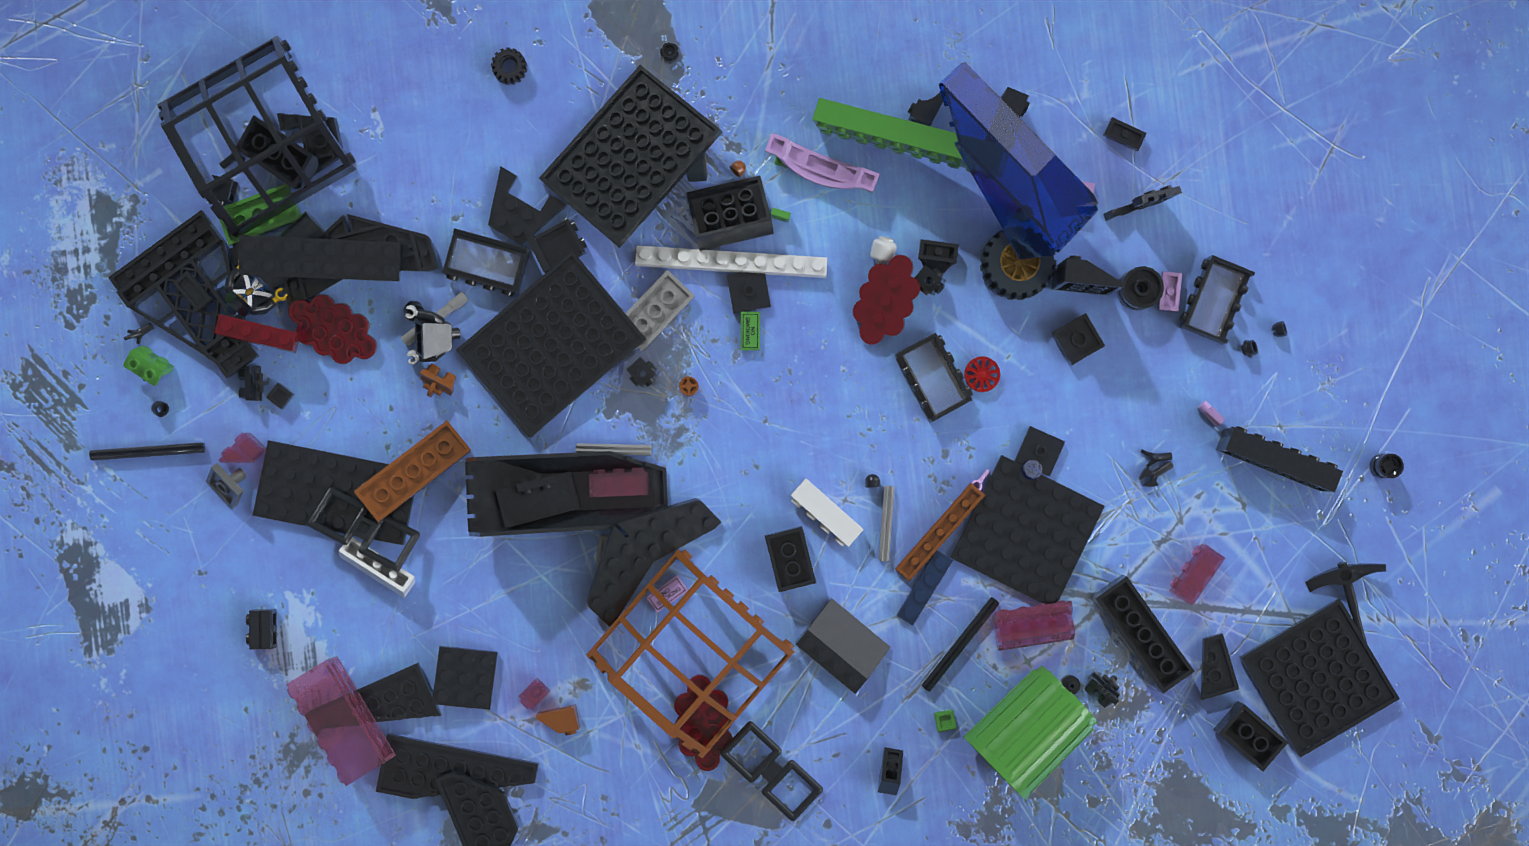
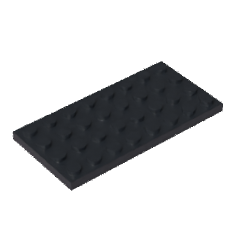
M268 440L252 516L307 526L308 519L329 487H333L362 502L354 491L389 464ZM332 496L318 518L317 523L335 532L345 534L359 509ZM414 496L388 516L408 526ZM368 510L365 518L375 522L376 519ZM383 522L373 540L405 545L407 534Z

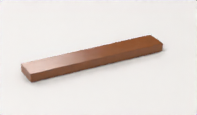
M970 482L896 566L895 570L910 582L985 497V494Z

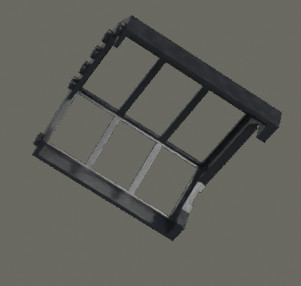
M278 35L157 104L159 110H161L159 117L161 121L164 120L161 123V127L198 193L210 205L212 204L211 210L219 220L222 219L227 231L235 238L248 233L357 170L354 165L356 163L355 158L351 152L347 153L336 140L325 123L327 117L315 105L318 103L316 98L306 90L308 84L302 76H298L296 72L299 70L293 60L290 61L292 55L289 51L292 49L286 39L282 40ZM276 50L277 59L246 75L245 67ZM282 64L314 120V123L284 140L281 139L249 83ZM239 72V81L209 97L208 88ZM242 86L247 90L277 143L246 162L241 157L212 103ZM201 93L202 102L176 116L173 110L175 107ZM205 107L239 165L208 184L175 128L177 123ZM319 128L343 165L311 182L286 146ZM281 150L306 186L274 203L249 168ZM244 172L269 207L244 222L237 224L235 218L230 216L211 190L239 173Z

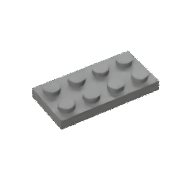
M668 270L626 312L627 316L647 338L638 347L642 352L695 297Z

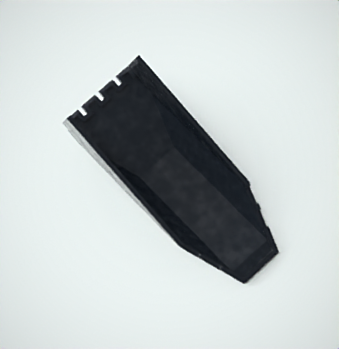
M612 451L466 458L465 475H472L473 479H466V495H473V498L467 499V514H474V518H467L469 536L485 537L611 529L613 524L616 527L619 526L616 522L617 520L668 506L665 467L616 454ZM571 472L580 505L579 509L505 528L496 496L497 490L551 475Z

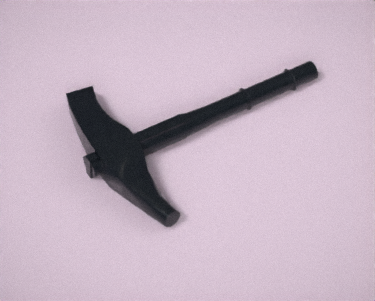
M1342 561L1337 564L1338 567L1322 572L1305 582L1309 592L1326 585H1343L1352 619L1366 641L1352 583L1372 573L1386 572V564L1358 563L1347 565V562Z

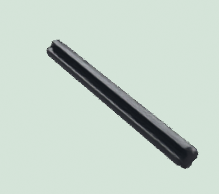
M200 442L91 450L89 457L90 460H108L204 453L205 444Z
M991 597L922 683V687L930 692L998 607L999 602L995 598Z

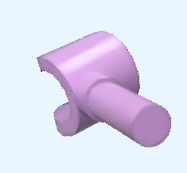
M987 469L978 480H974L971 483L981 490L982 483L990 471Z

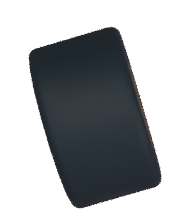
M706 152L687 172L689 182L707 181Z

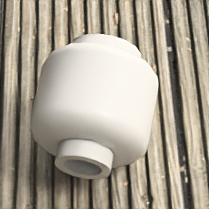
M879 236L878 239L873 240L870 256L875 259L876 264H886L895 257L897 245L894 243V239Z

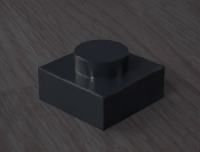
M277 382L266 398L280 409H284L295 394Z

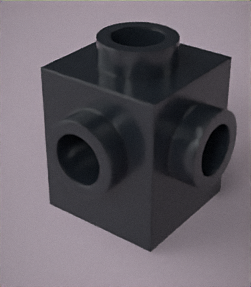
M924 265L915 276L920 283V291L925 295L939 294L945 287L944 283L946 280L942 277L944 274L936 267L932 269Z
M641 357L626 369L631 375L629 379L636 387L638 385L641 387L646 385L648 388L656 381L654 378L657 375L654 372L656 370L655 366L650 361L646 363ZM641 371L646 372L645 376H640Z

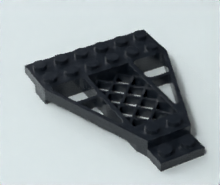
M203 210L197 212L108 277L116 288V293L127 308L132 309L215 362L226 378H230L244 368V366L259 357L251 343L223 336L216 338L214 333L221 306L228 314L225 316L245 320V317L237 312L238 315H231L227 312L226 306L228 303L217 288V285L227 278L233 268L226 241ZM221 246L227 271L212 281L201 267L200 260ZM186 270L194 271V278L197 281L199 274L205 284L201 285L205 287L208 293L211 291L217 299L212 301L217 302L215 313L206 312L207 307L200 312L199 325L191 323L192 312H199L193 310V306L190 303L188 309L179 308L181 297H184L179 290H177V294L168 292L170 282H174V279L179 275L181 276ZM157 291H159L172 309L169 314L159 321L138 308L139 304ZM170 295L176 296V302ZM182 311H188L187 318ZM206 314L214 315L213 327L204 325ZM176 315L196 344L167 327L164 323ZM193 326L199 327L198 333ZM203 328L212 329L211 340L202 339Z

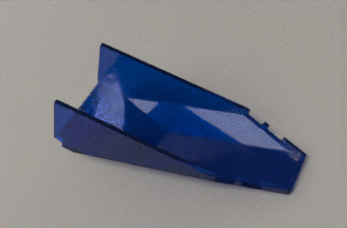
M966 62L961 63L938 84L944 106H949L953 121H950L949 125L950 127H955L958 141L955 142L957 150L1019 259L1051 256L1055 252L1059 253L1098 212V207L1096 206L1098 204L1097 199L1092 191Z

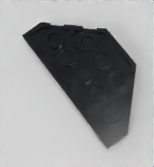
M455 770L436 777L435 781L462 846H511L519 825L504 791Z

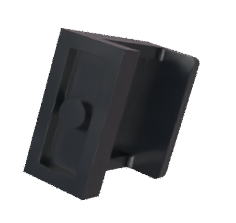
M568 217L564 219L565 221L536 236L531 235L526 238L544 273L548 272L571 251H574L578 257L587 254L585 251L587 245L583 237L579 238L576 234L578 227L574 220L570 221Z

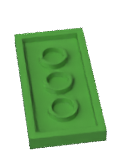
M286 183L266 191L274 203L293 193L291 187ZM260 194L224 206L230 216L235 218L237 224L244 222L269 207ZM297 204L244 235H263L292 224L301 216ZM220 219L219 221L228 245L233 246V244L239 243V238L232 236L227 231L222 219Z

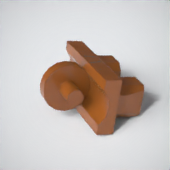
M433 363L426 370L422 369L420 372V380L425 382L423 388L428 390L427 396L430 398L433 394L440 396L442 391L451 396L454 392L456 376L447 372L443 379L438 377L440 368Z

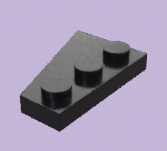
M1223 633L1203 638L1201 700L1239 690Z

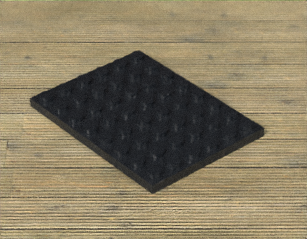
M639 65L539 179L620 248L723 132L642 65Z
M571 251L457 348L456 351L527 436L531 438L645 342L647 338L576 253Z

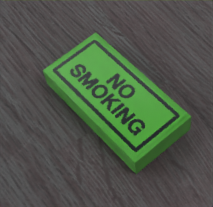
M741 312V350L760 351V312Z

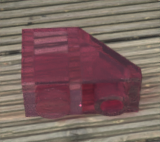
M241 433L235 438V443L231 448L227 447L222 451V457L219 461L221 463H254L266 451V447L252 433Z

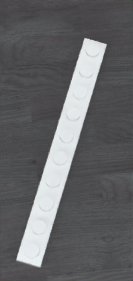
M637 246L635 266L826 278L827 257Z

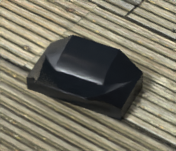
M921 239L918 259L922 262L923 266L927 265L932 269L936 267L942 273H945L951 265L957 262L959 244Z

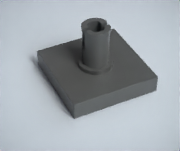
M216 463L211 467L206 483L233 509L238 505L244 492L238 483L246 478V473L239 468L231 475H228Z

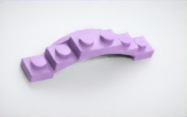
M774 133L771 134L765 149L766 153L779 157L796 174L811 182L830 188H860L873 193L880 175L866 168H860L826 157Z

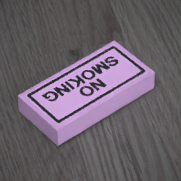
M676 575L657 590L672 603L685 594L688 588L680 577ZM652 593L646 597L657 613L665 608Z

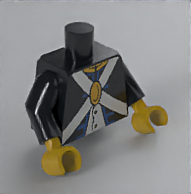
M238 265L233 268L226 278L225 291L227 295L224 299L229 303L226 306L229 314L235 315L239 312L242 316L246 317L250 314L254 316L268 313L277 305L278 301L286 300L287 294L284 297H279L278 293L283 290V288H279L275 292L276 296L272 298L273 294L252 275H239Z

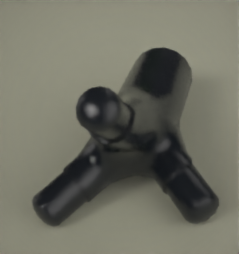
M231 153L219 164L225 169L235 162L236 159Z
M150 322L139 329L127 330V333H130V335L125 336L124 340L137 337L136 344H140L143 335L155 328Z
M1143 449L1141 450V453L1151 458V461L1146 465L1148 468L1156 462L1172 460L1171 452L1151 453Z

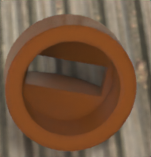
M737 160L729 168L734 175L741 177L745 173L746 165L744 162Z

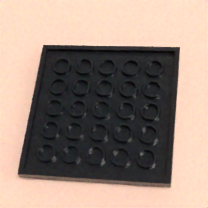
M1001 455L983 490L985 497L974 508L950 558L1055 609L1105 506Z
M1336 599L1239 657L1300 758L1400 699L1341 599Z

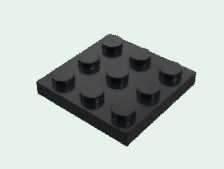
M439 646L432 704L490 710L498 652Z

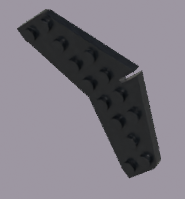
M347 214L351 228L350 232L344 215L326 230L331 239L401 242V271L431 272L439 270L432 240L425 234ZM290 277L283 283L288 305L290 306L292 302L298 299L309 300L343 279Z
M698 498L617 520V524L627 534L624 535L614 524L612 525L586 601L589 608L610 627L622 613L653 562L714 530L722 522Z

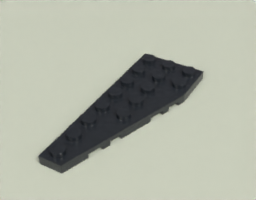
M388 733L376 792L410 799L438 796L441 793L435 781L436 777L454 770L495 788L533 784L536 782L539 763Z

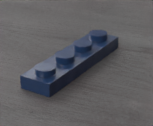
M936 551L896 615L909 624L914 625L953 560Z

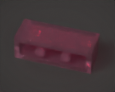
M624 468L613 469V473H605V469L594 470V473L589 474L590 497L649 494V474L643 468H632V472H624Z
M1206 544L1198 545L1193 550L1191 560L1185 562L1181 568L1182 573L1180 576L1175 577L1170 584L1171 589L1169 591L1190 605L1196 602L1225 560L1224 556Z

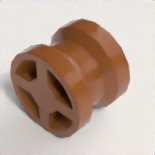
M687 376L681 379L679 389L684 395L692 396L698 391L699 385L695 378Z

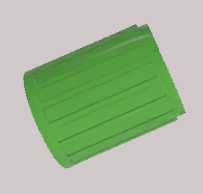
M1040 665L1036 670H1031L963 737L1026 800L1094 730L1093 726L1097 723V720L1052 673Z

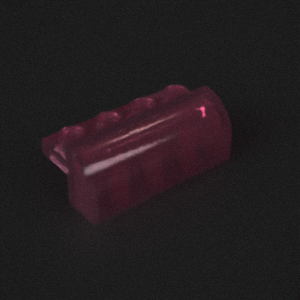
M1058 601L1053 604H1039L1034 607L1023 606L1014 610L1004 609L995 612L992 618L998 651L1073 640L1075 637V627L1072 619V602Z

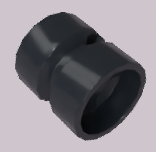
M1378 454L1370 461V471L1378 478H1396L1404 470L1403 460L1396 454Z

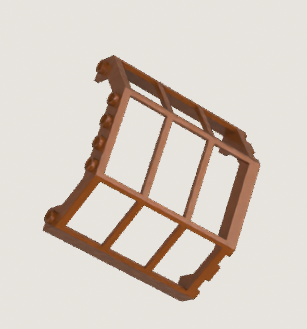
M678 549L586 655L596 663L595 666L601 673L604 674L606 672L608 674L607 680L663 731L673 739H682L680 743L683 746L693 750L699 757L703 758L795 651L792 649L794 645L786 638L784 641L781 638L779 639L762 625L764 621L758 615L752 616L747 612L749 608L742 601L737 603L733 599L735 595L727 588L722 590L718 586L720 582L715 577L705 575L691 560L693 556L685 549L683 551ZM678 558L698 580L679 602L673 606L653 585ZM703 583L756 629V632L733 658L679 612ZM650 591L670 612L651 634L644 639L625 617L645 594ZM674 616L728 663L704 691L650 645ZM622 623L641 645L616 672L597 649ZM761 635L786 653L763 681H760L737 663ZM645 649L699 696L675 725L621 678ZM732 668L758 686L734 714L709 696ZM703 701L729 718L727 723L706 747L680 729Z

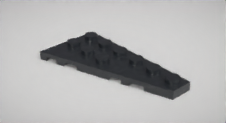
M419 662L312 709L319 728L442 715L438 705L432 704L433 693Z

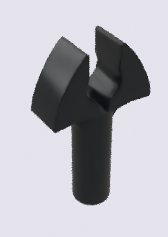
M1169 461L1154 471H1150L1148 467H1145L1139 476V480L1147 475L1152 476L1150 481L1143 486H1158L1157 477L1172 469L1174 465Z

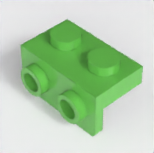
M146 346L130 350L123 364L125 368L153 386L158 385L161 377L171 373L174 368L166 358L159 357Z

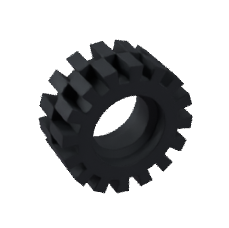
M506 47V50L500 49L501 52H496L495 58L492 57V72L500 82H504L506 85H509V83L514 85L517 81L518 83L521 82L520 79L525 77V72L527 73L525 58L514 48ZM508 59L516 62V69L512 73H506L502 69V64Z

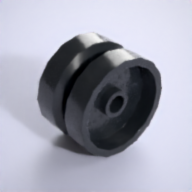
M1147 266L1135 267L1124 273L1119 279L1125 285L1124 288L1117 291V297L1121 304L1128 309L1135 311L1144 310L1157 304L1162 298L1164 283L1160 274L1153 268ZM1137 286L1142 288L1141 292L1138 291Z

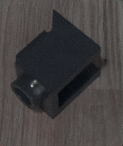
M212 175V177L214 178V180H215L216 178L220 177V176ZM229 179L211 191L220 203L226 206V203H234L238 182Z

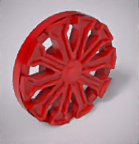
M976 357L966 365L964 378L972 390L988 392L999 383L1000 368L989 357ZM978 360H981V367L977 362ZM986 360H987V361H989L990 363H989L988 366L985 368V362H986ZM971 364H974L976 369L972 368ZM994 365L995 370L989 371V369ZM968 371H971V372H973L974 374H973V375H968L967 373H968ZM996 373L997 377L990 376V374ZM975 378L974 382L970 383L969 380ZM989 380L994 381V384L991 385ZM980 382L979 388H975V385ZM984 382L987 385V389L983 388Z

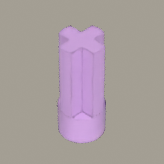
M1206 400L1197 408L1216 427L1225 420Z

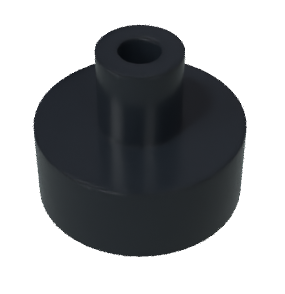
M409 301L404 307V314H414L413 310L406 309L409 305L416 307L417 311L423 309V306L420 302ZM417 316L407 319L410 321H415L414 319H417Z
M1066 675L1060 681L1073 695L1080 689V681L1073 675Z

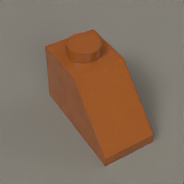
M576 704L536 714V718L559 734L572 735L577 733L576 730H579L581 727Z

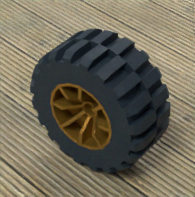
M1024 225L1009 226L997 232L985 245L980 258L982 261L980 270L983 271L984 275L982 278L984 282L987 281L989 284L988 288L991 291H996V295L1000 297H1007L1008 300H1024L1038 294L1048 286L1050 279L1054 276V267L1057 260H1054L1055 250L1050 247L1052 243L1049 239L1046 240L1043 237L1045 234L1041 231H1034L1035 228L1031 226L1026 228Z

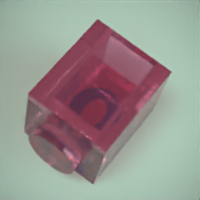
M537 677L519 695L521 698L520 702L527 709L530 707L533 710L551 690Z

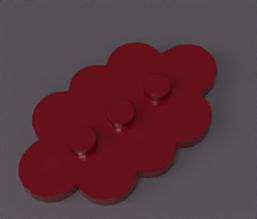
M906 255L893 257L888 265H874L868 273L869 282L864 283L860 287L859 295L861 300L854 305L853 316L862 324L859 333L861 339L866 344H877L882 341L885 335L895 336L901 333L905 326L904 318L910 316L914 310L912 300L920 294L921 287L918 280L911 276L914 266L912 260Z
M325 294L317 295L311 301L298 299L290 304L288 315L294 323L298 324L296 332L300 334L299 341L305 345H313L315 352L319 355H331L336 363L347 364L355 357L368 359L376 353L377 342L368 334L370 323L367 317L360 313L353 314L348 304H335L334 300Z
M700 674L690 678L702 691L711 683L708 677ZM688 686L687 692L680 694L674 702L675 712L679 715L675 724L699 697ZM714 689L709 696L727 709L729 701L727 694L720 689ZM703 701L680 729L706 747L727 723L729 718ZM727 729L703 758L699 757L693 750L683 746L680 743L682 739H679L678 746L684 755L695 756L696 764L700 769L711 771L718 766L720 751L733 736Z

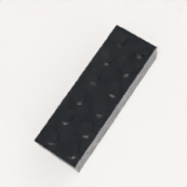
M1239 426L1223 429L1216 448L1217 451L1318 491L1335 493L1343 473L1342 470L1337 469L1338 465L1331 462H1319L1320 458L1316 456L1302 455V451L1292 447L1290 449L1284 448V444L1278 441H1266L1265 436L1254 433V435L1248 434L1247 429Z
M1119 576L1091 596L1159 692L1164 694L1195 672L1127 576Z

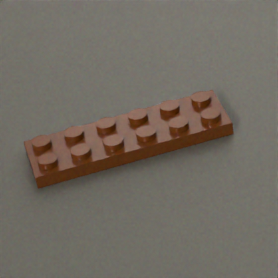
M445 421L361 485L354 493L374 518L380 522L471 452V449L452 425Z

